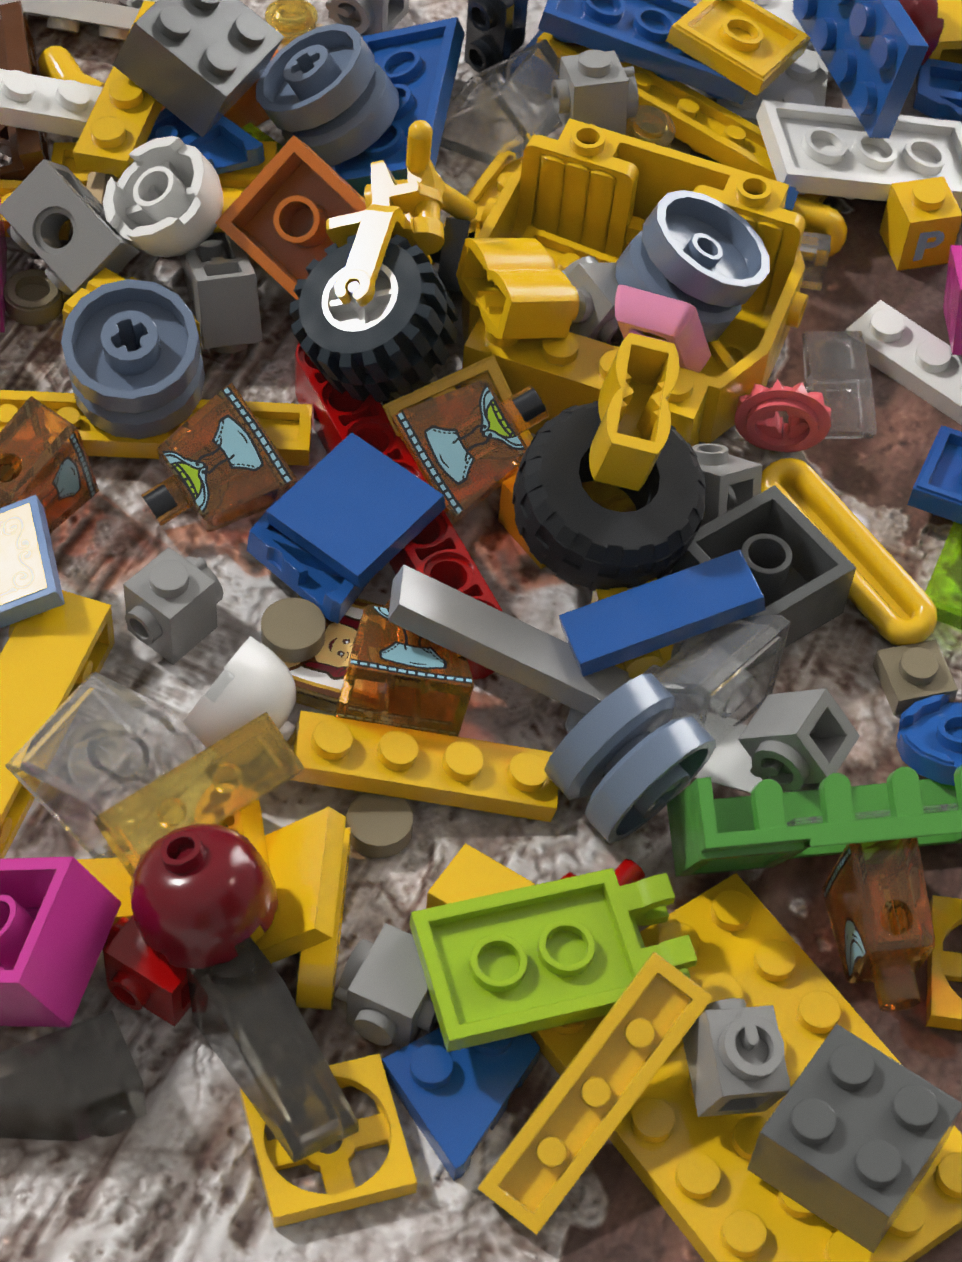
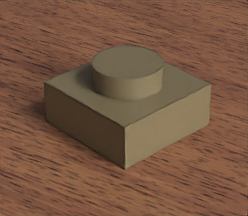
M936 639L877 650L873 667L893 715H900L914 702L934 695H950L949 702L955 701L958 688Z

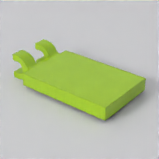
M609 868L411 912L409 925L446 1051H455L605 1016L654 952L691 979L688 968L696 966L698 959L689 935L645 947L638 925L648 926L667 922L669 914L666 905L673 904L675 900V894L667 873L619 886L614 869Z

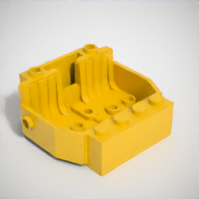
M569 118L558 140L543 135H533L530 138L523 152L522 169L509 176L498 198L489 197L481 216L480 231L476 237L521 238L527 227L531 225L619 259L631 240L643 230V223L667 193L681 190L702 193L726 204L743 217L761 237L770 257V273L749 300L741 305V311L718 338L736 364L718 378L679 367L677 382L667 402L670 408L671 425L676 428V431L687 443L689 442L691 447L699 444L700 441L712 443L735 425L734 419L739 396L750 395L754 384L766 387L790 328L798 329L809 296L800 293L805 270L800 247L806 221L802 215L784 209L789 184ZM463 295L461 312L464 340L462 369L494 354L514 399L534 388L547 410L526 422L530 433L536 434L547 421L555 418L562 410L574 405L579 406L598 401L601 387L620 346H613L572 332L568 333L567 338L498 339L485 326L479 306L472 305ZM461 385L460 399L465 410L472 412L479 405L482 388ZM492 394L498 406L501 405V400Z

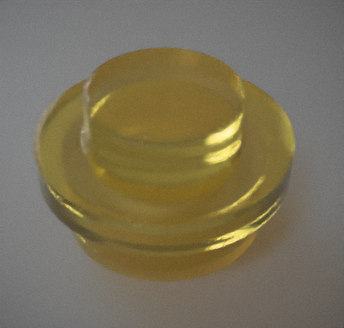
M276 0L267 7L265 21L285 36L281 44L288 45L298 36L317 27L318 14L315 7L305 0Z
M638 105L636 117L627 118V136L669 148L673 142L676 132L675 124L672 118L659 108L651 105Z

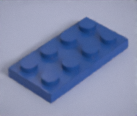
M688 0L547 1L538 30L552 34L562 42L576 43L592 50L615 51L620 62H627L652 71L662 79L679 81L698 88L716 99H727L743 105L748 93L741 86L666 42L671 26L696 6V3Z
M793 0V14L805 33L811 37L812 45L870 138L889 139L929 47L899 0Z
M458 17L362 36L374 55L375 63L385 71L399 93V108L392 124L375 143L359 155L340 164L330 166L361 196L364 195L366 185L371 184V162L384 160L395 180L408 179L406 167L408 129L417 120H424L432 127L430 160L434 167L436 166L465 36Z

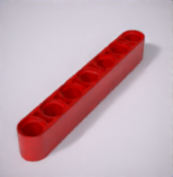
M298 343L295 351L296 397L299 404H312V427L327 454L352 432L427 483L400 436L396 435L381 402H376L371 394L368 395L365 401L352 399L347 391L343 394L338 392L323 377L302 349L300 343ZM444 510L389 561L395 574L399 572L404 564L502 611ZM435 644L442 658L446 660L448 668L458 676L470 677L472 680L486 678L495 672Z

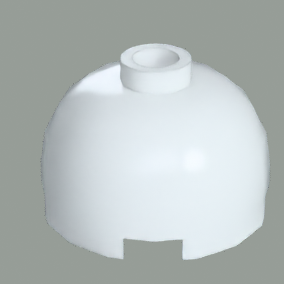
M175 136L156 138L135 148L129 154L134 162L123 172L118 182L112 177L107 182L103 199L107 222L134 248L153 256H181L197 248L214 231L216 227L215 222L221 217L224 203L220 178L213 165L196 147L185 144L179 137Z
M250 636L223 668L224 671L205 695L203 694L173 735V739L182 745L181 748L210 766L226 769L243 767L256 759L262 751L273 759L296 730V726L287 720L297 700L295 681L287 665L271 649Z

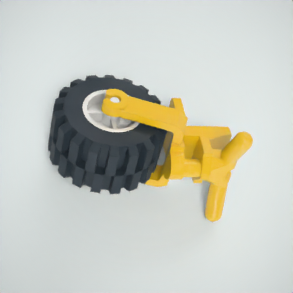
M424 120L413 122L408 129L406 152L408 182L398 184L384 160L371 162V185L366 186L364 189L365 211L326 220V233L334 244L324 250L327 256L320 262L313 259L305 268L309 276L307 279H298L293 290L299 299L290 302V315L295 321L291 327L300 346L334 389L341 394L347 391L352 399L365 401L368 395L371 394L376 402L389 401L390 393L398 391L401 397L412 393L411 385L420 379L426 384L435 376L431 371L434 365L444 366L450 356L445 346L454 344L458 333L453 325L458 320L457 309L451 301L453 299L432 266L433 260L430 254L439 251L445 243L444 225L440 221V211L444 210L458 219L473 220L477 214V207L472 200L443 182L440 175L436 172L430 160L433 131L430 124Z

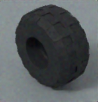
M598 401L579 406L574 405L562 410L555 418L547 421L537 431L522 457L513 487L512 499L515 509V523L520 536L522 535L530 548L529 551L541 564L543 563L552 570L556 576L571 584L574 583L589 588V590H609L610 588L621 587L629 589L643 585L655 577L657 579L662 578L672 570L685 554L703 520L706 508L705 492L707 486L704 472H702L697 460L698 456L689 442L687 443L676 431V428L671 425L668 439L641 489L635 491L618 487L629 496L635 504L636 511L618 512L606 509L593 501L582 487V482L594 481L589 467V452L601 423Z

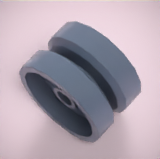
M336 23L317 27L295 38L271 59L256 84V100L276 127L282 129L284 139L288 142L294 135L307 144L329 166L351 159L375 143L392 124L399 108V93L385 71L375 63L374 55L361 35L353 26Z
M681 190L667 193L658 202L643 223V230L631 240L617 260L615 277L618 285L630 286L694 305L708 343L718 340L741 311V305L749 300L770 273V257L761 237L743 217L729 206L705 194Z
M134 279L103 284L82 297L66 318L61 339L63 353L76 404L92 425L113 436L144 439L166 434L188 419L201 400L205 372L199 334L193 312L177 293L156 282Z
M652 673L641 674L624 683L596 705L563 738L549 757L544 769L549 779L569 800L591 795L587 803L585 816L609 843L620 841L658 814L693 780L710 759L716 748V740L693 716L670 721L675 707L674 696Z

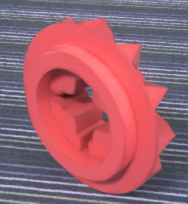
M777 379L772 388L754 384L750 395L739 396L734 420L739 434L752 445L764 450L797 452L817 445L827 436L831 426V408L825 406L822 393H807L803 382L793 387L784 386ZM777 411L787 412L789 416L788 423L783 422V417H780Z

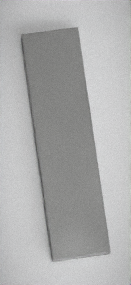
M404 564L392 581L388 615L389 622L585 715L604 698L628 682V672L616 666L583 677L568 643Z

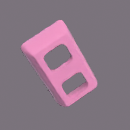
M618 285L615 296V317L623 338L629 333L646 336L643 332L663 337L667 340L666 342L675 344L679 356V367L699 373L709 360L711 352L696 307L677 299L626 285Z

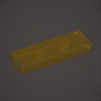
M265 712L105 810L93 822L130 877L133 878L140 857L159 838L174 829L195 823L221 824L297 776L304 769V766L268 713Z

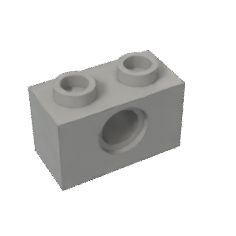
M43 159L0 205V214L11 224L7 229L9 236L26 252L30 254L36 252L49 266L44 271L46 276L58 289L67 295L76 293L81 288L86 289L87 283L104 268L118 274L139 252V250L124 240L107 222L103 205L67 166ZM70 219L73 225V236L70 242L62 247L59 240V231L63 223Z

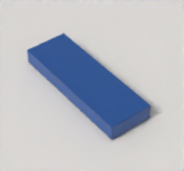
M739 549L558 616L562 631L584 677L765 611L766 609L764 596Z

